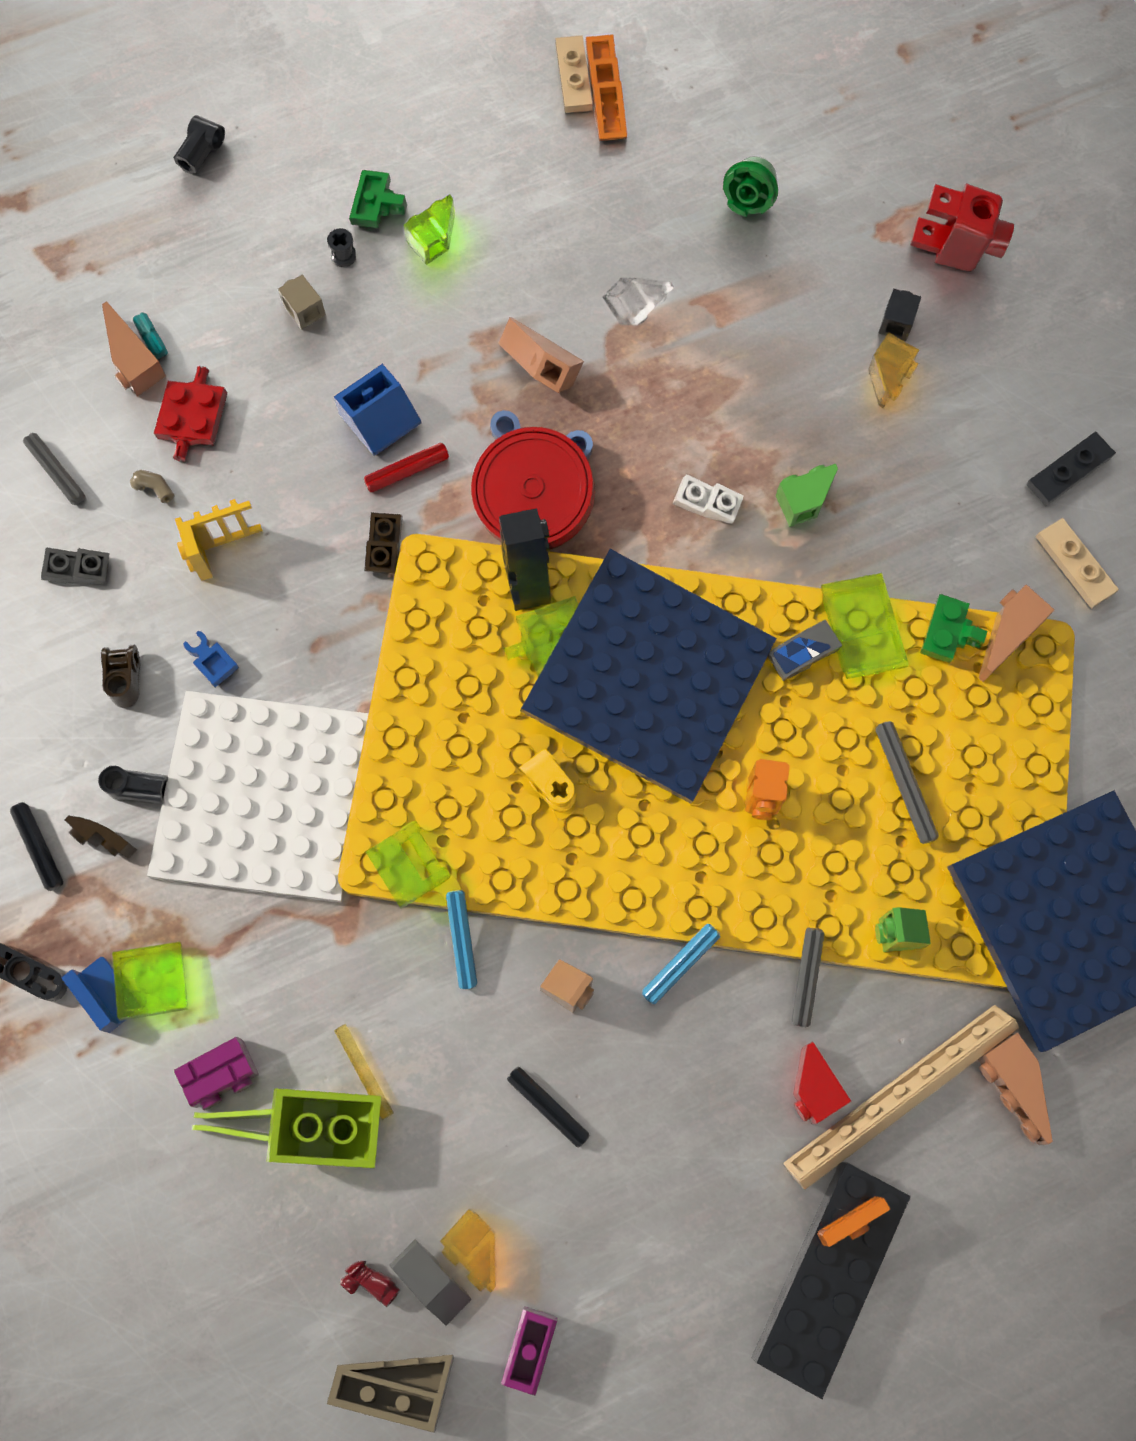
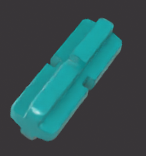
M144 312L135 315L133 322L149 351L157 360L166 357L168 351L148 315Z

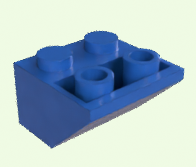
M383 363L334 396L339 415L373 456L422 423L401 384Z

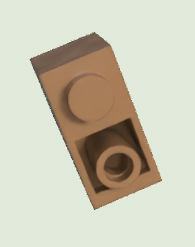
M559 959L541 984L540 991L571 1013H574L577 1007L583 1010L594 994V989L591 988L593 978Z

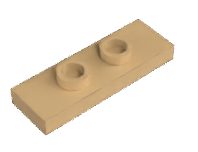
M583 35L555 38L565 113L592 111L593 104Z
M1063 518L1036 535L1037 540L1091 609L1118 592V587Z

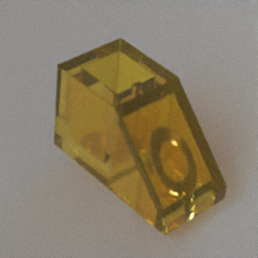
M890 333L887 334L874 353L868 368L878 406L883 409L890 399L896 401L904 387L901 382L905 377L910 379L919 363L915 362L919 349Z
M470 1208L440 1240L445 1246L441 1252L453 1265L457 1266L460 1262L470 1272L466 1277L480 1292L486 1288L491 1293L497 1286L496 1232Z

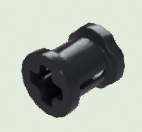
M343 228L331 231L327 237V243L331 249L332 262L339 267H348L356 260V250L353 247L352 234Z

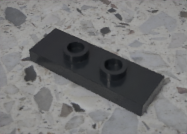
M1095 431L1032 477L1026 485L1047 506L1110 460L1116 452Z

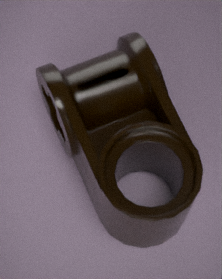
M135 644L129 645L126 649L110 650L109 647L102 648L103 691L116 706L121 708L130 707L139 698L140 656L138 648ZM127 685L123 692L115 694L117 688Z

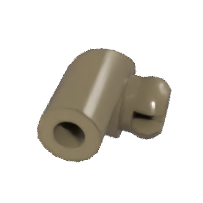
M142 469L133 473L130 485L136 491H143L146 487L151 488L162 503H167L174 498V493L160 474Z

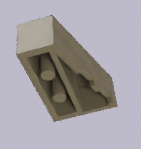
M442 1355L337 1365L327 1404L435 1433L454 1356Z

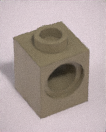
M303 274L295 279L286 281L283 286L278 288L283 306L301 330L326 315L322 299Z

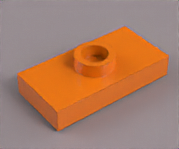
M874 1196L819 1230L817 1235L822 1244L827 1247L834 1245L848 1235L853 1240L870 1230L869 1222L891 1209L884 1198Z

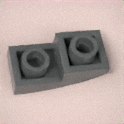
M46 547L41 580L76 584H105L110 553L78 548L77 552Z

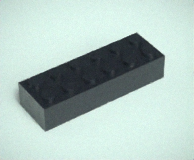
M841 1162L838 1165L751 1358L757 1364L816 1397L823 1399L910 1200V1195L848 1162ZM874 1196L885 1199L891 1210L869 1222V1231L853 1240L848 1235L830 1247L822 1244L817 1235L819 1230Z

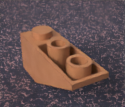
M509 317L498 343L534 379L557 393L573 386L584 363L582 359L512 317Z
M1019 1033L1011 1034L978 1059L981 1063L979 1069L988 1082H994L1002 1093L1000 1099L1004 1106L1011 1113L1015 1112L1023 1124L1020 1127L1026 1137L1033 1143L1036 1141L1038 1145H1048L1053 1140L1039 1061Z

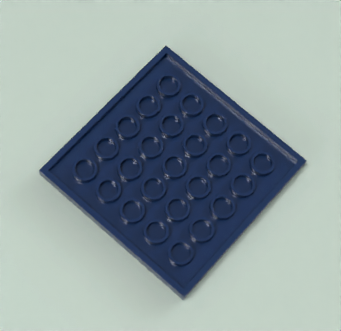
M609 549L521 707L520 712L691 804L777 638L620 553Z
M1115 790L947 866L1039 1052H1046L1136 1006V830Z

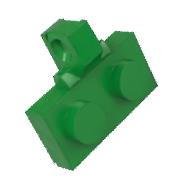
M362 170L349 216L351 225L379 228L382 215L388 216L389 213L392 215H405L407 209L405 195L395 194L393 190L389 189L391 182L389 173Z
M939 594L920 653L950 663L954 658L957 647L964 648L967 644L979 649L985 642L988 631L971 626L973 621L965 619L969 603Z

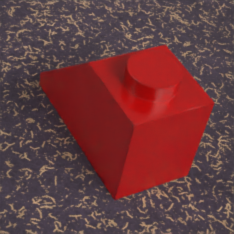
M814 1042L802 1047L793 1092L797 1102L793 1105L804 1122L809 1120L811 1124H818L850 1103L851 1100Z

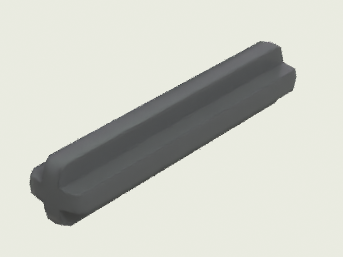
M30 433L24 437L23 443L70 503L78 505L84 501L85 494L37 433Z
M807 928L805 931L792 1015L793 1024L801 1027H809L811 1025L825 935L823 930L818 928Z

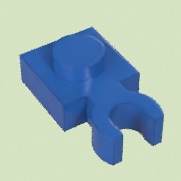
M197 631L196 634L201 640L200 645L191 647L186 641L183 645L191 656L198 657L193 661V664L216 688L239 667L217 642L210 647L209 640L205 634Z

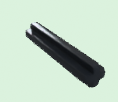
M20 802L12 806L10 814L44 888L48 891L56 890L63 885V879L29 805L25 802Z
M516 1067L508 1075V1082L576 1147H581L588 1140L589 1132L521 1067Z

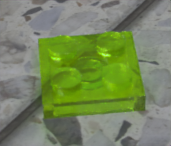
M181 942L112 952L117 1018L120 1021L188 1010Z

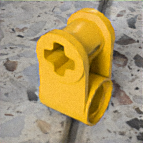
M542 749L518 768L529 785L541 795L554 811L565 812L573 807L576 800L574 784L548 750ZM555 791H566V797L562 798L560 795L555 797Z

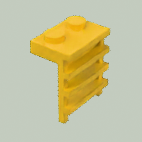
M236 499L230 500L231 506L221 510L217 505L212 506L213 512L201 516L199 511L194 512V519L183 522L181 517L175 519L182 540L177 543L183 561L186 560L190 572L196 571L201 581L213 577L205 550L263 531L260 524L248 527L242 511L252 509L249 500L237 504ZM234 514L242 530L231 533L224 517ZM216 520L224 536L214 539L206 523Z

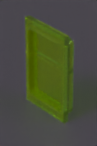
M882 573L821 585L823 603L829 625L842 644L837 653L846 679L879 674L880 672L909 666Z

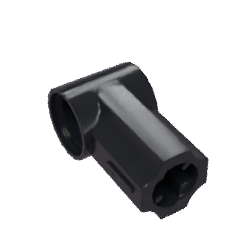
M199 115L193 116L188 124L187 137L173 157L175 163L189 174L197 173L210 151H216L222 146L225 138V128Z
M115 765L106 767L98 777L100 788L114 800L125 801L128 799L163 804L166 783L168 781L167 775L124 770ZM123 777L122 785L112 790L113 781Z

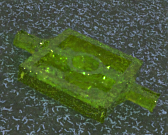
M574 596L516 616V622L521 632V643L504 647L507 660L525 654L532 662L536 675L539 677L578 607L576 597Z

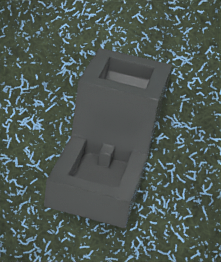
M416 1239L390 1264L392 1270L420 1302L446 1326L472 1300L467 1292L444 1271L437 1259Z

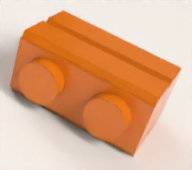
M765 759L755 762L748 777L746 791L748 793L744 809L747 813L752 814L753 818L771 820L781 809L787 797L788 785L786 783L790 768L787 762Z

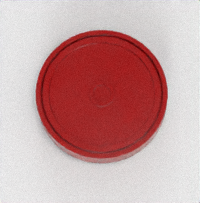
M525 427L502 435L483 452L473 472L471 495L478 517L489 533L500 542L499 516L537 508L540 520L546 519L550 550L566 543L583 528L593 508L595 483L589 462L574 441L564 434L549 428Z

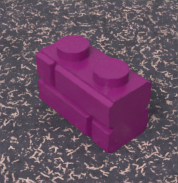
M234 1037L174 1069V1073L180 1086L183 1088L189 1105L194 1108L201 1106L203 1110L219 1104L222 1101L220 1096L230 1090H233L234 1094L249 1088L253 1085L251 1079L259 1075L244 1041L239 1037Z
M526 1306L523 1307L501 1381L502 1385L536 1396L556 1328V1316Z

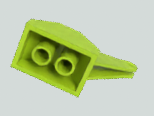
M276 1088L273 1094L272 1109L217 1113L194 1112L193 1118L221 1120L271 1118L269 1134L208 1125H192V1130L211 1131L268 1141L266 1162L375 1168L381 1096Z

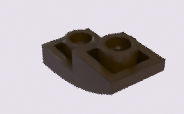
M371 512L369 541L367 540L365 572L395 574L401 540L403 518L401 514Z
M70 815L64 819L72 827L68 833L81 845L89 842L97 848L101 844L114 857L120 853L127 859L137 851L134 846L120 835L97 822Z

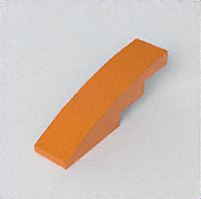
M614 35L586 37L588 68L599 141L627 139L622 83L619 77Z

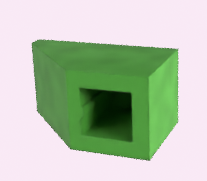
M836 463L827 467L819 465L811 469L807 474L801 476L791 475L781 481L776 498L789 527L818 517L837 473L838 467Z
M902 907L892 908L879 918V923L875 926L876 939L878 944H882L883 952L923 949L931 944L926 910Z

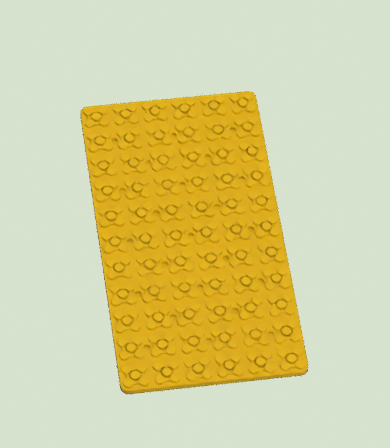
M411 534L402 541L338 873V882L347 894L448 909L447 893L463 890L467 912L688 943L706 924H710L720 933V938L712 947L800 960L806 929L818 928L823 930L825 934L821 963L1008 989L947 866L1067 812L1075 635L1071 626L1066 622L1046 619L982 682L978 677L994 622L999 612L969 608L965 619L973 621L971 626L988 631L985 642L979 649L967 644L964 648L957 647L953 660L947 663L920 653L935 604L640 564L777 638L770 651L825 619L842 644L839 651L813 663L809 669L785 681L781 679L767 656L694 801L690 804L520 712L521 707L604 559L548 551L549 563L547 566L552 604L515 611L502 557L501 545L424 534ZM888 721L894 723L939 835L933 842L922 844L919 840L876 733V727L881 723ZM544 748L550 752L574 784L576 800L573 807L565 812L554 811L541 795L529 785L518 769ZM760 759L787 762L790 765L789 777L786 783L788 785L786 800L777 815L773 816L771 820L755 819L752 817V814L744 810L748 793L746 792L748 777L755 762ZM556 790L555 797L560 795L562 798H565L566 791L560 792ZM902 907L926 910L931 944L923 949L883 952L882 944H878L876 939L875 926L879 923V918L892 908Z

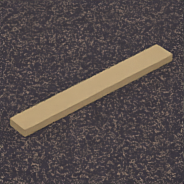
M996 1005L992 1006L785 1161L783 1164L786 1170L804 1190L1019 1029L1016 1020Z

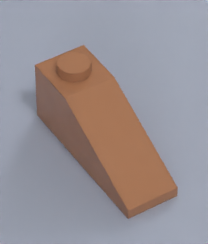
M106 301L102 304L112 362L118 371L114 376L125 390L130 387L138 397L166 377L156 357Z
M1025 585L1018 593L1012 589L1000 602L1004 607L997 614L978 677L982 682L1054 611L1028 585Z

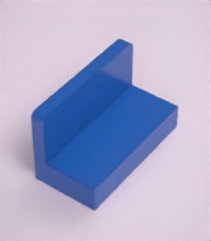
M104 957L98 958L82 972L72 969L61 977L100 1031L111 1033L141 1009L140 1003Z

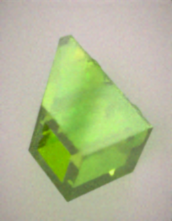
M450 194L442 200L435 201L420 214L413 215L403 224L406 242L426 265L447 252L450 248L455 219L454 200Z

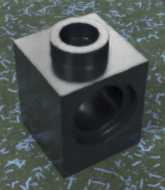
M893 288L878 333L906 341L913 326L921 296L915 295L910 291Z

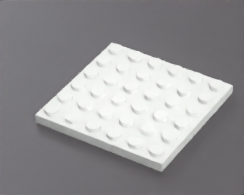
M186 691L147 876L150 879L342 903L344 890L338 882V873L369 713Z

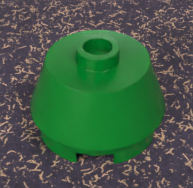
M752 156L734 164L727 170L723 179V190L728 199V207L735 213L747 217L748 213L763 214L774 205L778 197V182L775 168L769 161L762 157Z

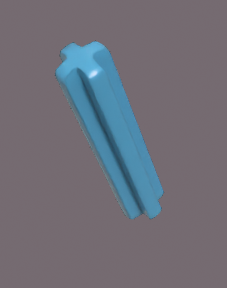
M455 890L447 893L446 900L458 985L460 989H471L476 987L477 978L465 893L463 890Z
M706 924L643 989L642 994L645 999L653 1005L656 1004L720 938V933L712 925Z

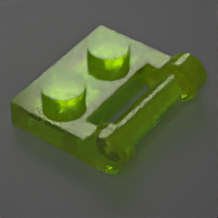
M417 821L408 823L400 831L366 851V854L400 909L451 877L447 868L441 867L420 833L422 829ZM408 840L431 874L425 880H422L401 844Z

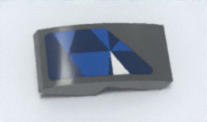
M825 619L770 651L768 658L781 679L785 681L809 669L813 663L839 651L842 644Z

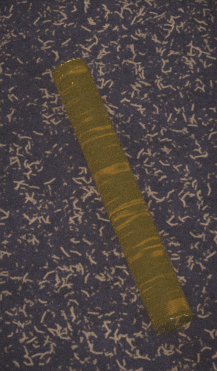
M346 1024L338 1027L334 1032L368 1095L381 1096V1119L384 1120L390 1117L394 1112Z

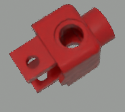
M967 183L961 192L935 184L926 214L946 219V223L944 225L919 217L910 246L936 253L935 263L970 272L976 268L984 253L998 258L1004 256L1012 238L1014 224L999 219L1003 199L1000 195ZM940 198H945L948 202H942ZM923 230L930 231L931 235L925 234Z

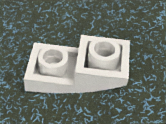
M686 474L682 479L673 504L698 515L732 524L744 496L717 483L712 487Z

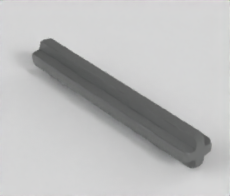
M892 721L881 723L876 727V733L919 840L922 844L933 842L939 835L894 723Z

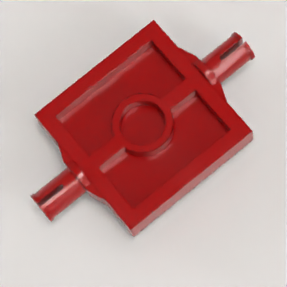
M197 366L193 382L168 381L154 435L157 439L170 440L177 443L173 459L177 461H186L189 446L197 444L214 445L228 392L225 387L206 384L209 369L204 366L202 368Z

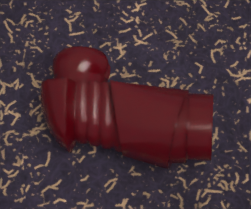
M357 1261L344 1270L347 1274L341 1279L340 1285L348 1293L354 1294L358 1287L361 1286L385 1307H388L401 1291L395 1285L396 1283L392 1281L393 1278L371 1269L365 1265L366 1261Z

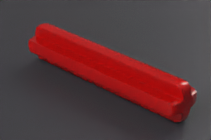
M440 442L366 475L364 483L369 492L373 493L448 459V450Z

